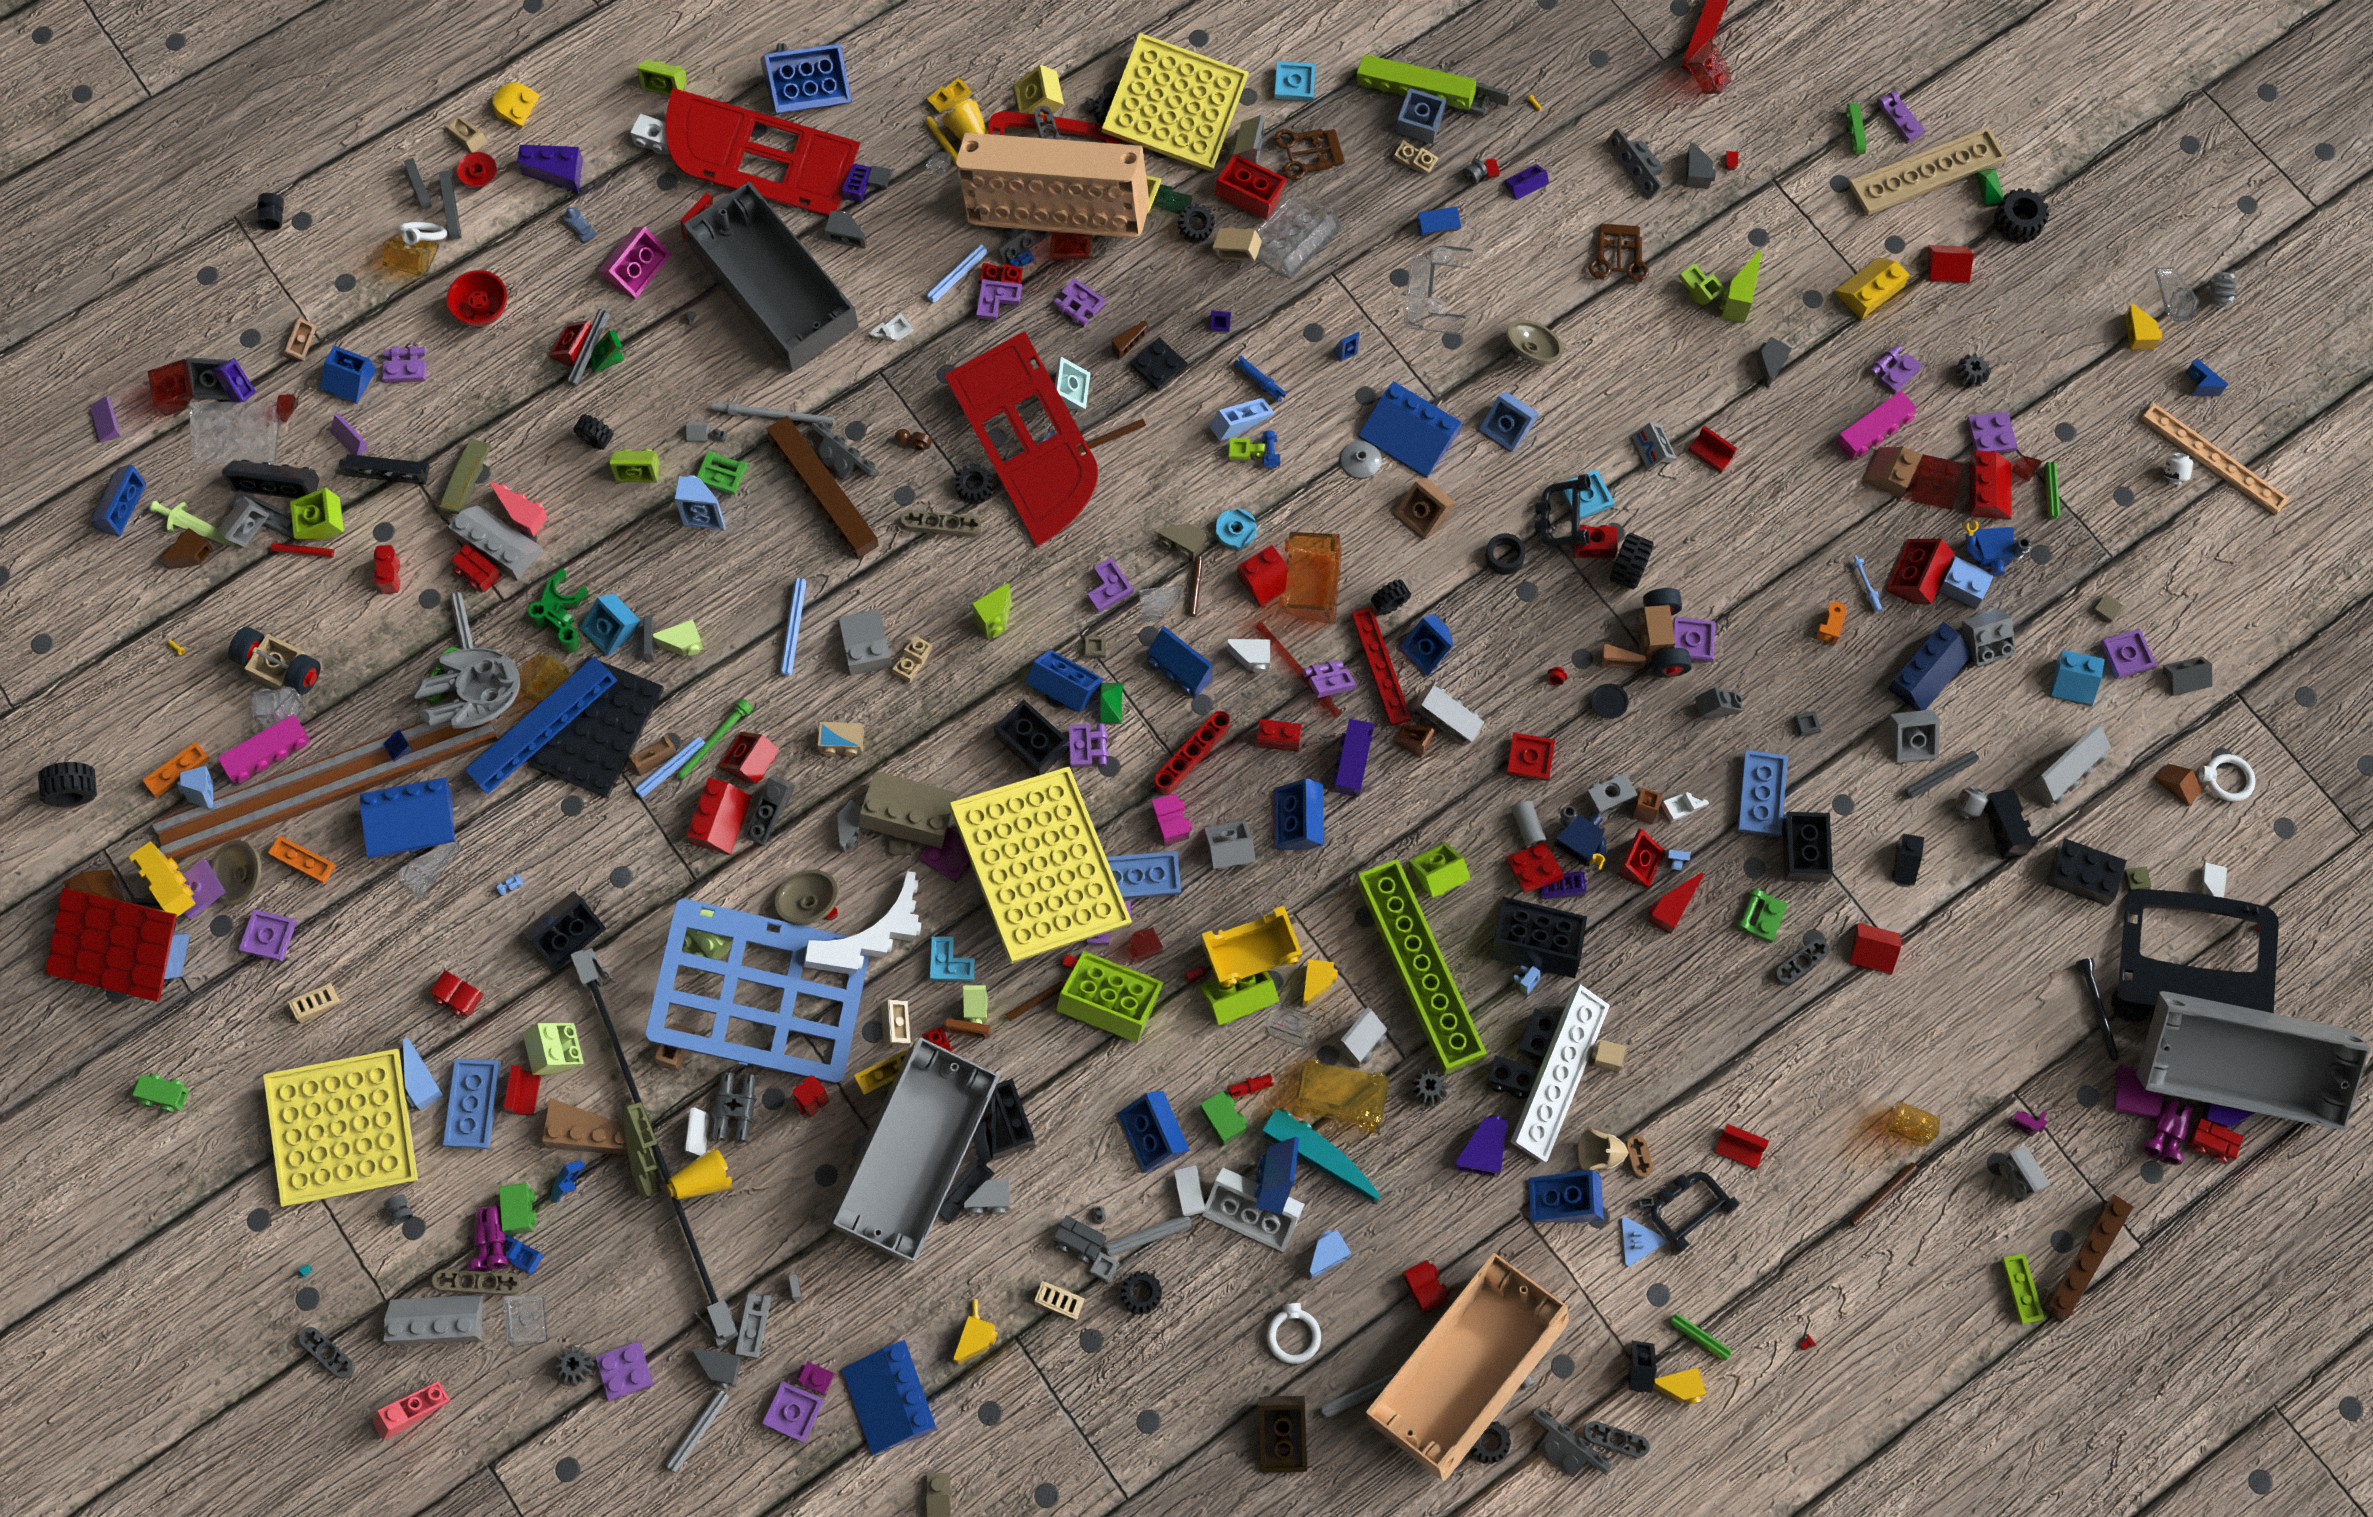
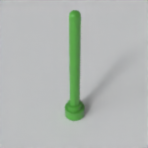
M740 698L736 702L735 711L678 772L677 776L679 779H684L741 716L749 715L753 707L745 699Z

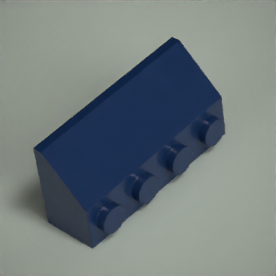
M1943 621L1895 677L1888 690L1916 711L1926 710L1972 656L1960 633Z

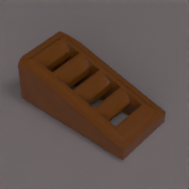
M1142 321L1112 338V350L1119 359L1123 358L1148 333L1147 321Z

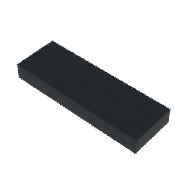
M977 1159L947 1192L938 1214L951 1224L963 1211L964 1202L986 1180H991L995 1172Z

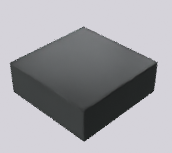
M872 165L867 181L868 186L887 190L892 170Z
M1815 711L1794 716L1800 737L1821 732Z

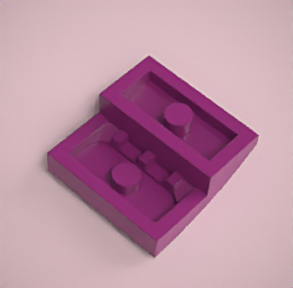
M2118 1065L2116 1069V1089L2114 1091V1110L2157 1119L2161 1110L2162 1093L2145 1090L2136 1075L2137 1069Z

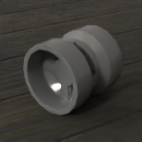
M404 1194L396 1195L384 1202L386 1211L390 1212L392 1225L402 1224L413 1217L412 1210L407 1207L408 1201Z

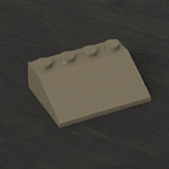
M875 771L860 812L858 826L942 849L952 817L949 804L957 800L958 793Z

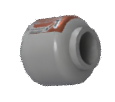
M1969 786V788L1961 790L1955 806L1960 811L1959 814L1961 816L1971 819L1972 816L1979 817L1982 814L1988 799L1983 790L1975 786Z

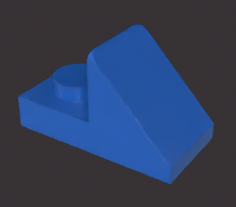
M2196 359L2186 371L2193 381L2199 383L2192 396H2220L2228 386L2227 382L2199 359Z

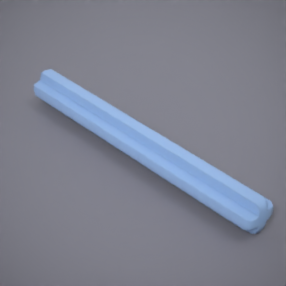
M800 578L794 580L780 668L781 675L790 676L793 670L806 587L805 579Z

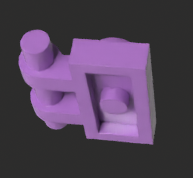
M1073 278L1061 291L1065 299L1061 301L1056 298L1053 302V305L1058 308L1059 312L1062 314L1066 313L1076 324L1080 323L1085 327L1089 320L1084 315L1088 313L1094 317L1104 306L1105 299ZM1072 303L1079 307L1077 311L1070 307Z
M1898 344L1893 348H1889L1885 352V356L1882 359H1878L1870 370L1873 376H1876L1878 373L1883 375L1879 382L1894 395L1922 367L1908 353L1901 358L1898 353L1902 348ZM1890 361L1895 364L1891 369L1887 367Z
M394 346L391 349H384V357H392V361H384L383 364L384 382L426 381L425 359L418 360V356L426 355V348H418L417 346L399 348V346ZM400 356H410V360H400Z
M1334 660L1326 661L1322 665L1313 664L1309 668L1302 670L1304 677L1311 676L1309 684L1317 698L1354 690L1356 686L1348 669H1342L1343 663L1341 660L1336 662Z
M1090 724L1069 725L1071 768L1092 767L1093 758L1098 759V766H1107L1109 754L1108 750H1106V741L1108 740V734L1105 732L1104 724H1098L1096 732H1090ZM1091 741H1097L1098 749L1091 750Z

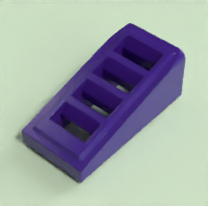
M853 163L842 189L843 199L862 203L872 167ZM856 170L863 171V172H866V173H865V174L859 173V172H856ZM854 176L863 177V179L854 178Z
M1584 871L1564 873L1563 879L1557 881L1560 882L1561 891H1557L1556 882L1551 883L1552 892H1548L1547 885L1540 887L1542 899L1585 896L1586 883ZM1576 880L1578 881V888H1575L1574 885ZM1565 881H1569V889L1567 890Z

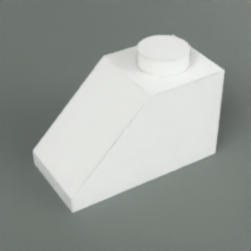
M1228 639L1227 651L1248 671L1255 673L1269 671L1270 640Z

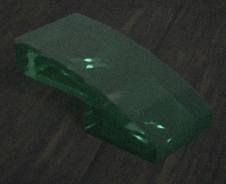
M1160 184L1153 204L1170 212L1181 214L1185 207L1188 208L1191 205L1193 199L1192 195L1174 192L1171 186Z

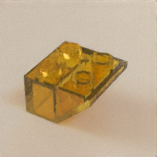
M400 234L385 242L382 265L421 276L429 271L439 249V244L432 241L419 240L413 245H408Z
M537 653L520 674L519 692L537 704L542 703L555 689H558L566 682L571 674L567 666L553 657Z
M1897 1101L1892 1107L1885 1130L1890 1132L1893 1137L1900 1139L1904 1137L1911 1140L1914 1145L1924 1147L1928 1146L1938 1136L1940 1117Z

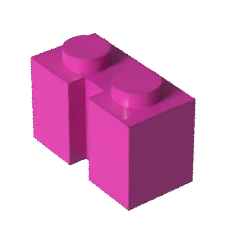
M1176 793L1152 800V810L1164 846L1189 839V831L1192 830L1189 818L1185 819L1182 812L1185 811L1183 800H1178Z

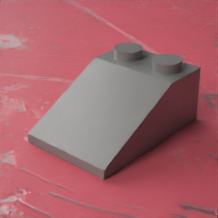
M880 609L839 617L851 676L892 667Z

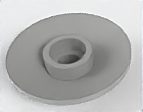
M1353 442L1346 446L1342 452L1341 465L1344 471L1354 478L1366 479L1372 477L1381 467V454L1369 442ZM1358 455H1364L1365 458L1361 459Z

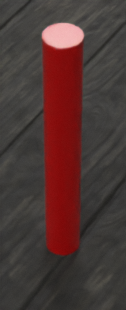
M271 543L270 546L271 551L324 557H334L335 554L334 549L278 543Z

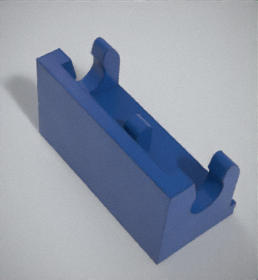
M1457 206L1419 212L1416 217L1420 236H1424L1427 233L1461 229Z

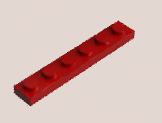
M1372 606L1353 611L1351 616L1390 726L1411 721L1407 704Z

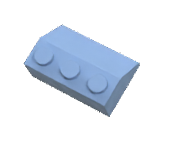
M687 475L686 477L679 476L675 501L683 525L725 530L718 501L702 480L692 475Z

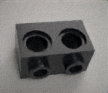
M1535 1008L1517 1053L1542 1063L1560 1018ZM1539 1024H1547L1550 1030H1541ZM1531 1043H1539L1542 1049L1534 1050L1531 1047Z
M1495 1055L1486 1086H1489L1495 1092L1502 1093L1506 1091L1512 1093V1096L1518 1099L1528 1098L1538 1068ZM1503 1072L1506 1075V1079L1499 1080L1495 1073ZM1523 1078L1527 1081L1528 1085L1520 1086L1516 1079Z

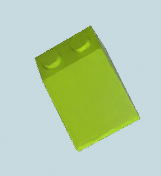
M1758 251L1731 281L1730 287L1725 288L1719 310H1722L1721 318L1745 323L1753 301L1762 255L1761 251Z

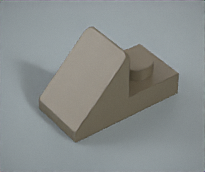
M950 1473L927 1474V1517H951Z

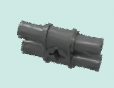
M721 1072L719 1091L714 1096L716 1101L714 1113H712L714 1127L711 1138L714 1140L720 1138V1141L726 1140L728 1121L734 1120L737 1122L734 1141L741 1142L743 1140L742 1142L746 1143L748 1142L750 1123L754 1121L753 1110L754 1103L757 1100L754 1090L757 1076L750 1074L749 1080L748 1074H743L741 1093L733 1094L732 1088L735 1074L728 1072L727 1077L726 1072ZM737 1103L738 1107L735 1108V1111H731L730 1107Z

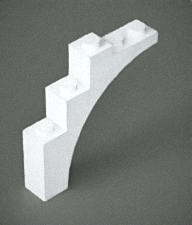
M907 871L896 903L874 926L845 939L832 941L809 940L803 967L856 975L858 968L862 969L864 956L861 955L885 958L887 952H891L893 939L913 942L915 936L920 935L921 922H918L919 915L910 914L914 913L916 901L912 900L913 893H917L918 880H915L916 872Z

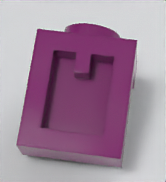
M2017 1111L2011 1117L2008 1124L2033 1137L2037 1132L2041 1133L2047 1124V1121L2044 1120L2047 1113L2042 1111L2034 1120L2029 1113Z
M807 1361L806 1365H801L797 1378H799L798 1382L801 1386L826 1396L835 1373Z

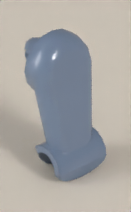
M571 207L566 209L563 214L564 221L578 233L580 239L583 242L593 239L596 236V232L593 230L592 225H588L577 208Z

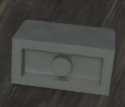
M2202 656L2163 665V673L2171 679V693L2173 695L2209 688L2213 685L2212 663Z

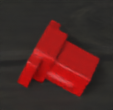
M1809 1334L1806 1335L1807 1339L1800 1344L1803 1350L1811 1345L1816 1346Z

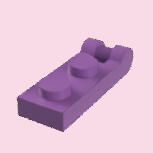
M1893 90L1888 93V96H1882L1877 99L1879 108L1907 143L1924 134V128L1901 101L1897 91Z

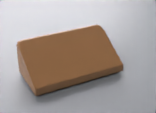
M298 317L294 321L281 356L304 361L317 325Z

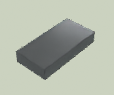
M644 615L643 655L647 662H654L655 638L653 636L655 633V622L652 615Z

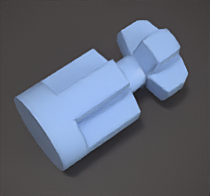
M517 873L505 880L506 884L503 885L500 882L496 886L499 893L504 895L506 894V889L509 888L512 891L524 885Z

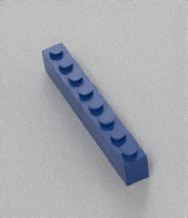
M594 656L575 674L571 675L558 689H555L542 703H539L533 711L522 718L517 725L506 732L493 746H490L484 754L473 761L465 769L466 772L489 794L617 680Z

